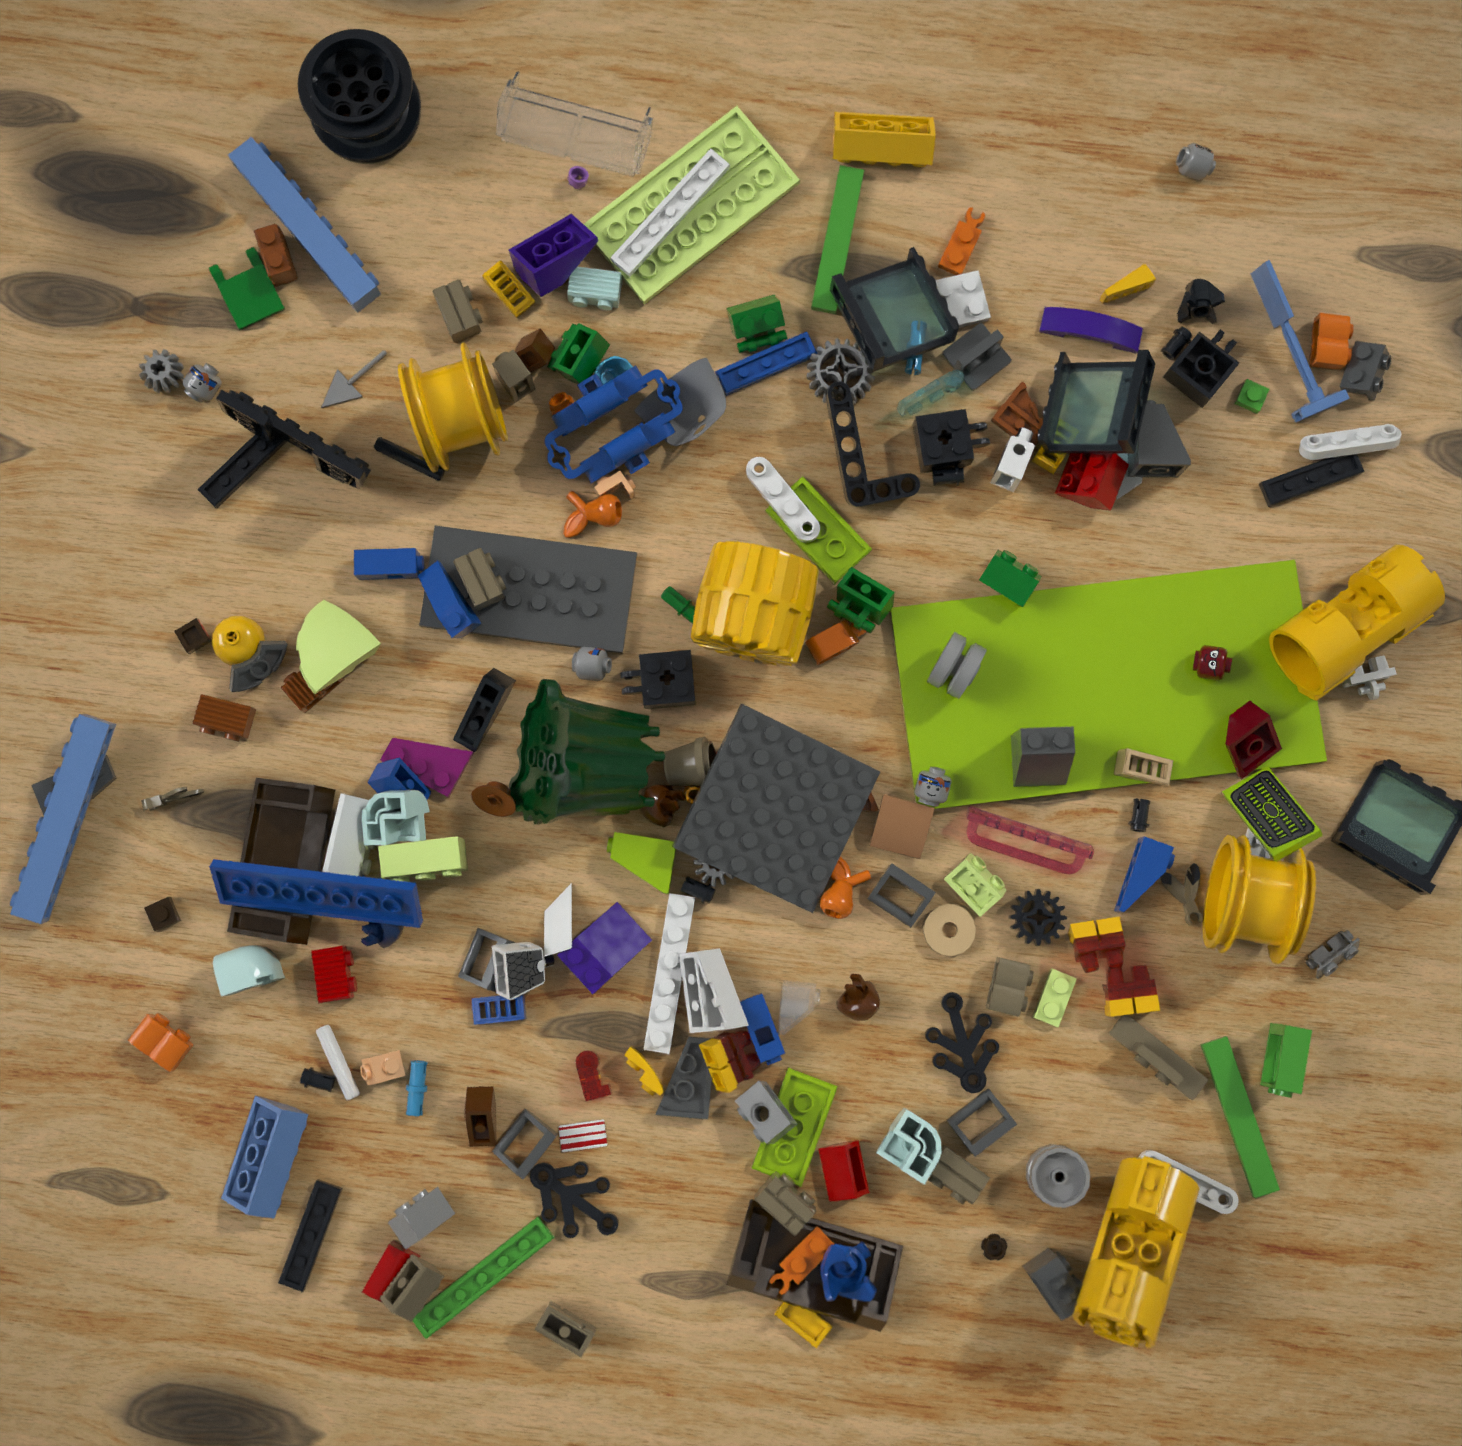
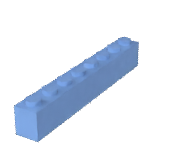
M250 137L228 154L230 160L357 313L381 295L377 288L380 283L371 272L365 273L361 268L364 264L355 253L349 254L346 250L349 246L339 234L336 237L330 231L333 227L324 216L318 217L315 213L317 208L308 197L305 200L299 194L302 190L293 179L287 180L284 176L287 172L277 160L274 163L268 157L271 153L262 142L257 144Z
M79 714L78 718L75 717L72 721L70 742H67L63 747L61 756L64 759L62 765L54 773L53 782H55L53 791L48 793L44 806L47 807L44 817H40L36 825L37 838L29 846L27 856L30 858L27 867L24 866L18 879L21 882L19 890L13 894L10 901V906L12 907L11 915L39 924L49 921L116 727L115 723L88 714Z

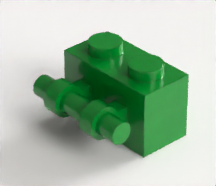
M775 294L726 308L732 333L736 339L745 337V341L736 343L739 353L745 351L751 353L757 351L759 347L769 344L772 347L779 344L778 342L787 340L785 330L775 332V328L785 326L780 300ZM767 332V335L757 338L753 337L754 334Z
M572 323L569 330L564 331L561 337L563 340L557 350H553L547 368L554 372L557 370L564 378L578 385L593 375L610 344L597 331L580 323L577 325Z
M998 549L979 581L1023 607L1042 576L1038 574L1039 570L1027 563L1023 565L1016 560L1017 557L1007 550L1002 552Z
M851 567L837 585L836 600L840 603L831 599L827 608L833 611L834 616L839 619L845 618L853 623V627L860 631L863 629L871 634L876 626L872 622L880 625L893 608L895 592Z

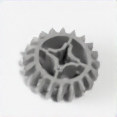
M837 338L835 339L834 346H832L831 342L826 341L825 349L818 346V354L811 355L810 359L812 362L807 365V369L810 371L807 373V379L813 380L809 383L810 389L817 388L814 394L816 397L824 395L822 402L826 403L825 392L829 387L823 379L826 382L830 381L833 383L842 381L839 372H837L839 364L842 373H844L842 382L847 384L848 380L855 379V376H861L860 381L850 388L853 405L856 404V396L863 399L865 397L864 391L869 392L871 390L869 383L874 382L875 377L871 375L874 372H872L862 351H858L859 345L857 342L852 347L849 346V339H846L844 344H840V340ZM835 356V364L820 370L826 360ZM844 356L852 359L856 364L846 362ZM837 387L838 389L833 388L831 391L832 398L841 401L844 398V391L840 387Z

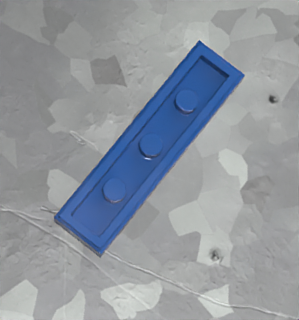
M806 331L715 371V374L725 396L803 363L809 360L812 354L818 353Z

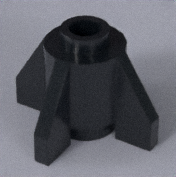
M1194 279L1186 285L1185 295L1177 312L1178 322L1181 324L1191 319L1192 315L1195 318L1206 317L1211 324L1216 323V314L1213 307L1225 302L1224 293L1207 280Z

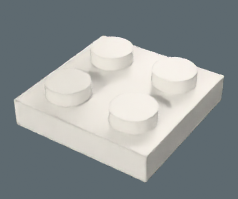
M979 271L935 280L937 290L941 296L945 297L948 310L952 316L956 317L959 328L990 321L991 316Z

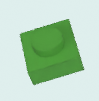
M1246 379L1234 404L1258 414L1270 389Z

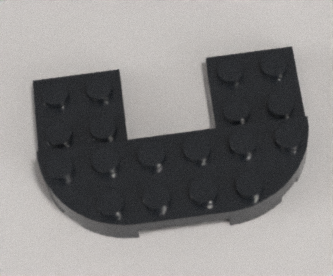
M222 389L219 392L216 400L222 411L231 419L238 420V423L244 426V428L270 444H273L277 436L312 455L318 471L343 484H348L352 480L349 485L353 488L361 489L371 472L368 469V463L357 457L355 459L347 457L344 449L334 444L332 446L322 442L323 438L312 431L308 434L299 429L300 425L289 418H286L285 421L280 419L275 410L266 405L261 407L253 403L254 399L243 392L238 394L230 390L227 393Z

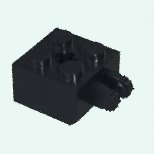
M1221 329L1212 340L1199 332L1163 376L1164 379L1201 408L1207 404L1240 363L1228 354L1237 344L1234 339L1227 343L1224 350L1216 345L1225 333Z
M966 409L915 416L912 424L920 473L932 472L933 469L955 468L956 465H958V468L969 466L974 460L973 449L990 445V439L988 438L971 440L970 433L983 432L988 428L985 422L968 424ZM940 438H944L948 442L946 445L942 444V441L938 440Z
M691 650L639 654L640 670L620 673L621 679L625 680L641 678L642 686H627L622 689V695L642 694L644 709L696 705ZM667 674L675 678V680L670 681V685H665L664 681L660 682Z

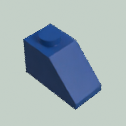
M400 757L378 763L367 782L377 793L390 790H418L424 794L426 800H428L431 794L427 786L424 785Z

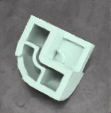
M390 790L374 794L366 808L362 809L364 845H389L398 841L415 842L426 840L424 814L430 811L424 794L418 790Z
M258 945L243 946L221 953L213 958L214 973L221 997L229 996L252 987H260L285 978L276 954L266 947Z
M903 1108L889 1127L890 1130L876 1153L925 1185L942 1153L941 1139L937 1130L927 1121L908 1109Z

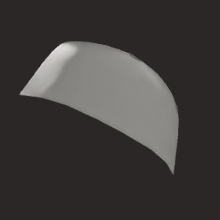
M707 358L691 363L670 378V380L675 381L679 385L680 395L678 398L683 405L682 412L670 420L676 432L664 439L673 446H679L698 438L725 412V394ZM663 383V397L668 395L675 403L672 392L675 390L674 387H667ZM655 389L634 411L647 423L663 412L667 414L672 408L669 403H663L658 399ZM701 415H704L705 419H703L701 422H698V418ZM706 424L699 433L694 435L697 429Z

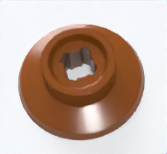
M491 781L487 785L476 787L471 793L474 804L488 814L506 817L515 812L516 806L514 799L511 797V791L503 783Z

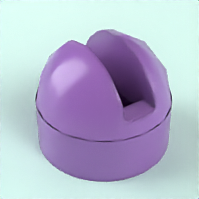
M581 166L572 167L568 173L569 185L575 189L585 187L588 181L587 170Z

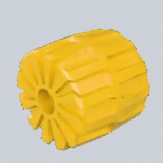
M738 541L715 543L696 600L691 631L692 641L705 649L714 650L726 656L739 654L741 660L754 662L756 659L767 665L792 666V664H796L813 610L818 579L817 566L802 557L763 545Z

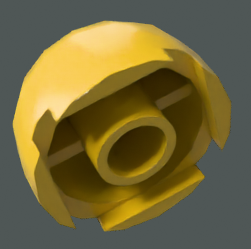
M245 616L225 618L215 627L212 634L214 652L224 663L230 666L243 663L255 654L259 642L265 641L264 631L257 622Z

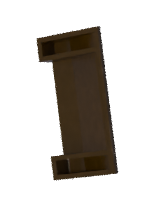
M256 778L240 862L321 872L336 790L311 784ZM232 905L227 932L307 945L313 915Z
M750 1199L726 1285L881 1332L888 1321L903 1246L811 1218L794 1236L760 1204ZM818 1226L834 1244L855 1247L862 1241L865 1243L871 1256L865 1259L866 1272L864 1276L869 1277L876 1288V1293L873 1300L869 1302L846 1298L838 1294L835 1300L827 1301L821 1277L822 1261L798 1285L791 1280L788 1291L782 1295L778 1292L783 1288V1281L776 1279L774 1283L770 1284L769 1279L774 1274H781L784 1271L779 1266L782 1260Z

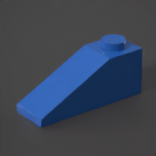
M436 561L418 575L438 619L451 638L462 639L482 624L440 561Z
M1145 836L1138 838L1114 909L1115 912H1125L1167 869L1172 867L1175 854H1172L1174 847Z

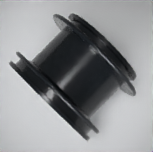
M342 30L319 41L303 60L298 75L299 99L304 111L310 118L316 135L333 153L351 162L377 163L394 157L411 142L420 122L421 99L417 85L412 77L409 62L402 50L392 40L370 30ZM350 73H356L353 77H347ZM375 76H381L379 80H372ZM334 92H341L336 97L331 96ZM346 113H347V114H350L349 117L342 116V115H343V114H346Z

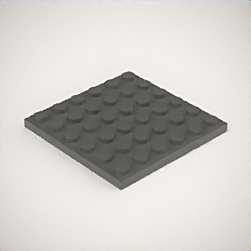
M740 704L672 847L813 913L880 771L744 704Z

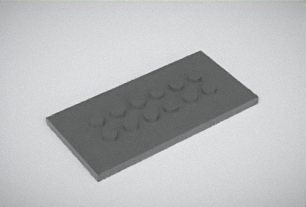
M435 525L428 567L436 561L441 562L482 623L471 631L470 634L575 648H602L606 652L623 654L637 552ZM482 548L484 554L490 553L496 565L492 568L495 577L501 576L507 589L503 591L505 596L503 600L477 611L453 561L463 555H467L469 552ZM424 591L420 627L446 630L438 619Z

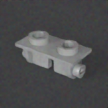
M1348 930L1340 931L1326 943L1332 949L1331 952L1322 945L1308 956L1306 964L1312 970L1316 967L1317 979L1323 975L1327 977L1338 968L1337 964L1343 959L1348 961L1358 953L1360 939L1357 938L1352 941L1354 937Z

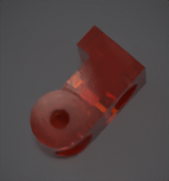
M585 1050L579 1053L576 1058V1068L586 1102L613 1094L610 1083L605 1085L602 1083L598 1069L600 1058L592 1050Z

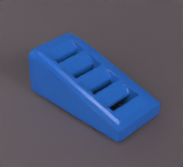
M524 994L515 998L517 1015H512L511 1001L500 995L471 998L474 1025L527 1019ZM505 1000L506 1016L501 1015L500 1001ZM495 1001L496 1017H491L490 1002ZM485 1002L486 1018L481 1019L480 1003Z

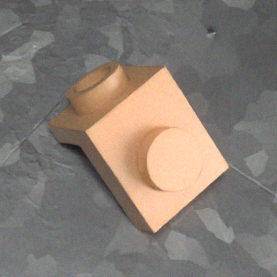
M621 471L612 476L609 474L603 476L597 481L598 485L594 487L598 497L604 494H613L622 487L630 499L635 497L633 489L636 486L629 475L624 477Z
M400 1050L361 1060V1076L367 1085L405 1076Z

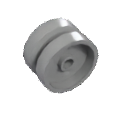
M954 632L935 664L927 682L939 688L943 686L948 676H951L952 679L947 687V693L960 699L967 686H970L975 678L987 649L974 643L969 647L966 654L962 655L961 653L967 643L966 638Z
M1049 1144L1040 1147L1030 1156L1026 1165V1180L1029 1188L1040 1200L1053 1207L1066 1208L1077 1204L1085 1197L1090 1186V1172L1087 1163L1078 1153L1063 1145ZM1057 1172L1062 1174L1059 1180L1055 1178Z

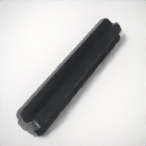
M378 437L374 444L376 451L437 481H440L444 476L445 470L440 465L438 466V471L433 473L428 467L425 458L382 437Z

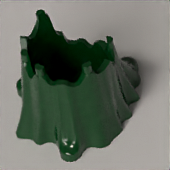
M542 679L539 683L536 697L533 702L528 704L525 716L520 723L522 739L520 746L517 748L519 769L509 783L511 797L515 801V811L523 812L524 821H534V824L539 825L568 817L627 815L630 811H635L642 807H653L655 803L654 798L644 797L638 792L647 786L649 776L646 767L654 761L663 762L665 760L664 751H654L647 744L643 743L641 738L649 736L659 737V727L647 724L650 718L648 715L627 712L566 697L562 694L561 687L556 680Z

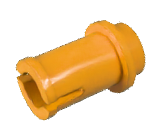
M685 787L684 795L687 802H694L695 798H691L689 792L691 790L699 791L700 787Z

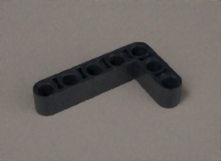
M842 381L832 383L826 389L825 398L846 502L851 506H866L915 495L920 489V481L916 475L911 473L868 481L850 388ZM834 387H840L844 391V398L841 401L832 398L831 391ZM839 412H844L848 415L849 423L846 426H840L837 423L836 417ZM845 437L853 440L854 447L850 452L844 451L841 447V442ZM849 463H855L859 468V472L855 477H850L846 472V467ZM904 478H909L913 482V488L910 492H905L901 488V482ZM879 483H884L888 487V493L883 498L879 497L876 493V487ZM855 488L863 491V499L858 503L854 502L851 498V492Z

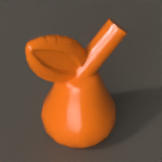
M574 491L569 492L566 496L578 509L565 522L564 536L566 538L580 534L587 526L588 521L604 527H613L621 520L622 506L620 500L613 494L601 495L587 504Z
M842 857L839 858L831 874V878L835 882L822 894L819 901L822 911L828 916L837 919L846 918L853 911L852 887L871 879L868 870L851 876L850 867Z

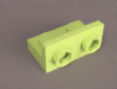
M970 853L944 880L981 917L1003 897L1007 890L1004 882L997 875H992L986 869L985 862L980 857Z

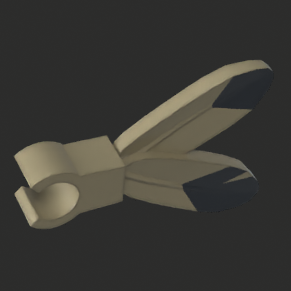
M181 787L164 795L141 800L143 810H154L168 805L167 802L202 794L204 789L187 791V787Z
M1193 863L1187 869L1184 886L1172 874L1165 872L1160 877L1161 882L1177 900L1184 904L1186 923L1188 925L1192 924L1190 920L1192 913L1197 915L1198 922H1202V913L1198 910L1194 901L1200 881L1198 865Z

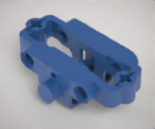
M634 366L605 384L602 383L596 373L577 385L583 397L551 417L557 429L546 435L544 443L549 450L547 456L549 464L555 469H560L568 479H574L585 473L589 481L593 483L625 464L629 473L633 474L650 463L644 451L676 432L670 420L677 417L683 410V405L678 398L680 395L679 385L675 381L667 379L665 374L658 369L642 376L637 366ZM655 380L658 385L656 389L658 399L663 403H669L672 410L667 414L663 412L645 424L643 422L599 448V452L579 463L580 466L572 470L569 465L571 457L569 451L562 446H558L555 439L561 435L564 437L583 425L585 427L629 401L628 398L647 387L648 382ZM663 383L667 387H674L675 390L672 392L675 403L668 395L663 397ZM551 444L556 451L558 450L559 453L564 452L566 454L563 460L567 471L559 462L553 463L552 459L555 455Z

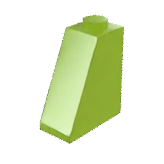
M614 832V837H609L607 844V853H611L610 858L662 893L669 894L676 849L672 847L674 841Z

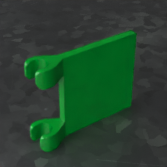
M254 247L246 250L253 268L226 280L222 269L217 264L209 267V271L239 330L285 310Z

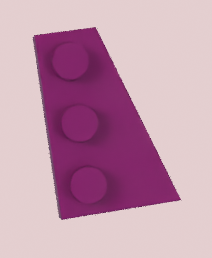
M392 738L380 761L385 762L400 757L424 785L449 798L474 752Z

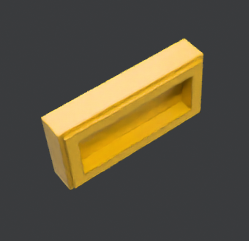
M784 1302L774 1312L776 1317L816 1349L833 1328L817 1312Z

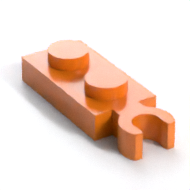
M972 207L966 212V223L959 220L938 265V268L954 275L963 273L982 230L976 227L982 225L985 213L982 212L979 219H973L971 217Z
M816 1226L782 1260L779 1266L784 1271L781 1274L778 1273L771 1276L769 1283L772 1284L776 1279H781L784 1285L778 1293L780 1295L786 1293L790 1286L789 1282L793 1280L798 1285L823 1260L826 1250L834 1243Z

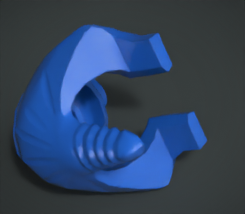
M863 1241L855 1247L832 1244L826 1250L821 1263V1277L827 1301L835 1300L837 1294L860 1301L869 1302L873 1300L876 1288L869 1277L864 1276L866 1272L865 1259L870 1257L871 1253Z

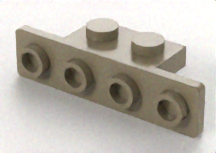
M1122 1015L1110 1030L1109 1034L1136 1055L1134 1058L1136 1062L1146 1069L1151 1067L1157 1072L1156 1078L1167 1086L1171 1083L1189 1099L1194 1100L1208 1082L1206 1077L1129 1015Z

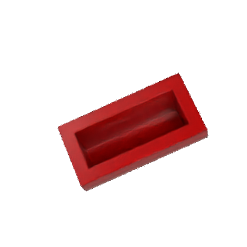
M859 1140L818 1148L829 1202L857 1199L870 1193Z
M395 1240L391 1241L363 1288L362 1293L382 1302L380 1296L384 1295V1291H387L390 1282H393L394 1278L397 1277V1273H400V1269L403 1268L404 1264H407L410 1255H415L419 1258L421 1255L408 1248L405 1249L402 1244Z

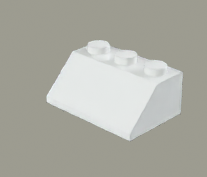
M340 793L322 872L362 877L369 874L371 860H368L370 850H374L376 846L364 845L362 809L366 808L369 800Z

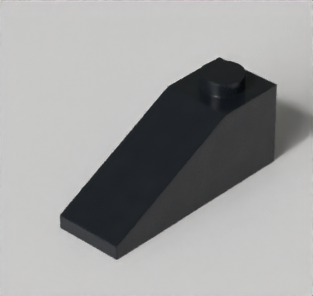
M496 668L485 674L453 740L475 753L504 706L516 680Z

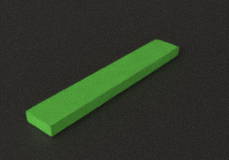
M842 165L839 167L811 310L836 314L837 303L830 292L832 276L840 273L844 275L864 174L863 169Z
M1223 1036L1200 1044L1252 1197L1258 1198L1279 1191L1280 1188L1228 1037Z
M537 1216L428 1302L423 1310L414 1317L412 1322L424 1338L427 1339L554 1239L555 1236L540 1216Z

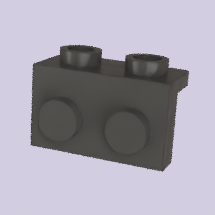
M1355 341L1351 360L1347 364L1340 384L1341 390L1346 389L1347 392L1366 394L1369 400L1375 401L1377 393H1380L1383 388L1384 372L1390 368L1392 360L1386 345Z

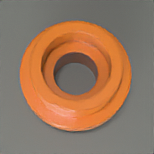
M565 392L555 394L549 401L550 411L555 415L573 404V398Z

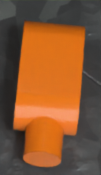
M843 620L811 637L805 643L817 665L860 643L858 637L867 632L863 629L860 631L853 627V623L850 624L848 620Z

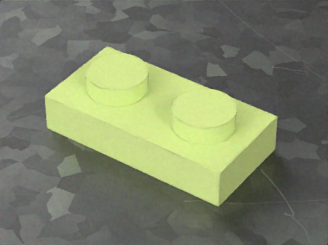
M1050 969L1033 1018L1059 1028L1077 978L1055 969Z

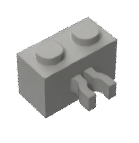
M438 1187L429 1193L426 1189L412 1198L415 1202L410 1206L406 1202L394 1211L397 1216L388 1222L405 1249L420 1241L455 1214Z

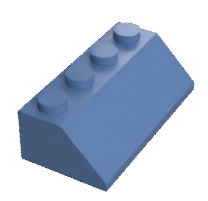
M255 1096L221 1199L246 1215L275 1219L277 1209L281 1205V1197L285 1185L289 1180L294 1157L298 1152L302 1133L306 1128L308 1114L295 1107Z

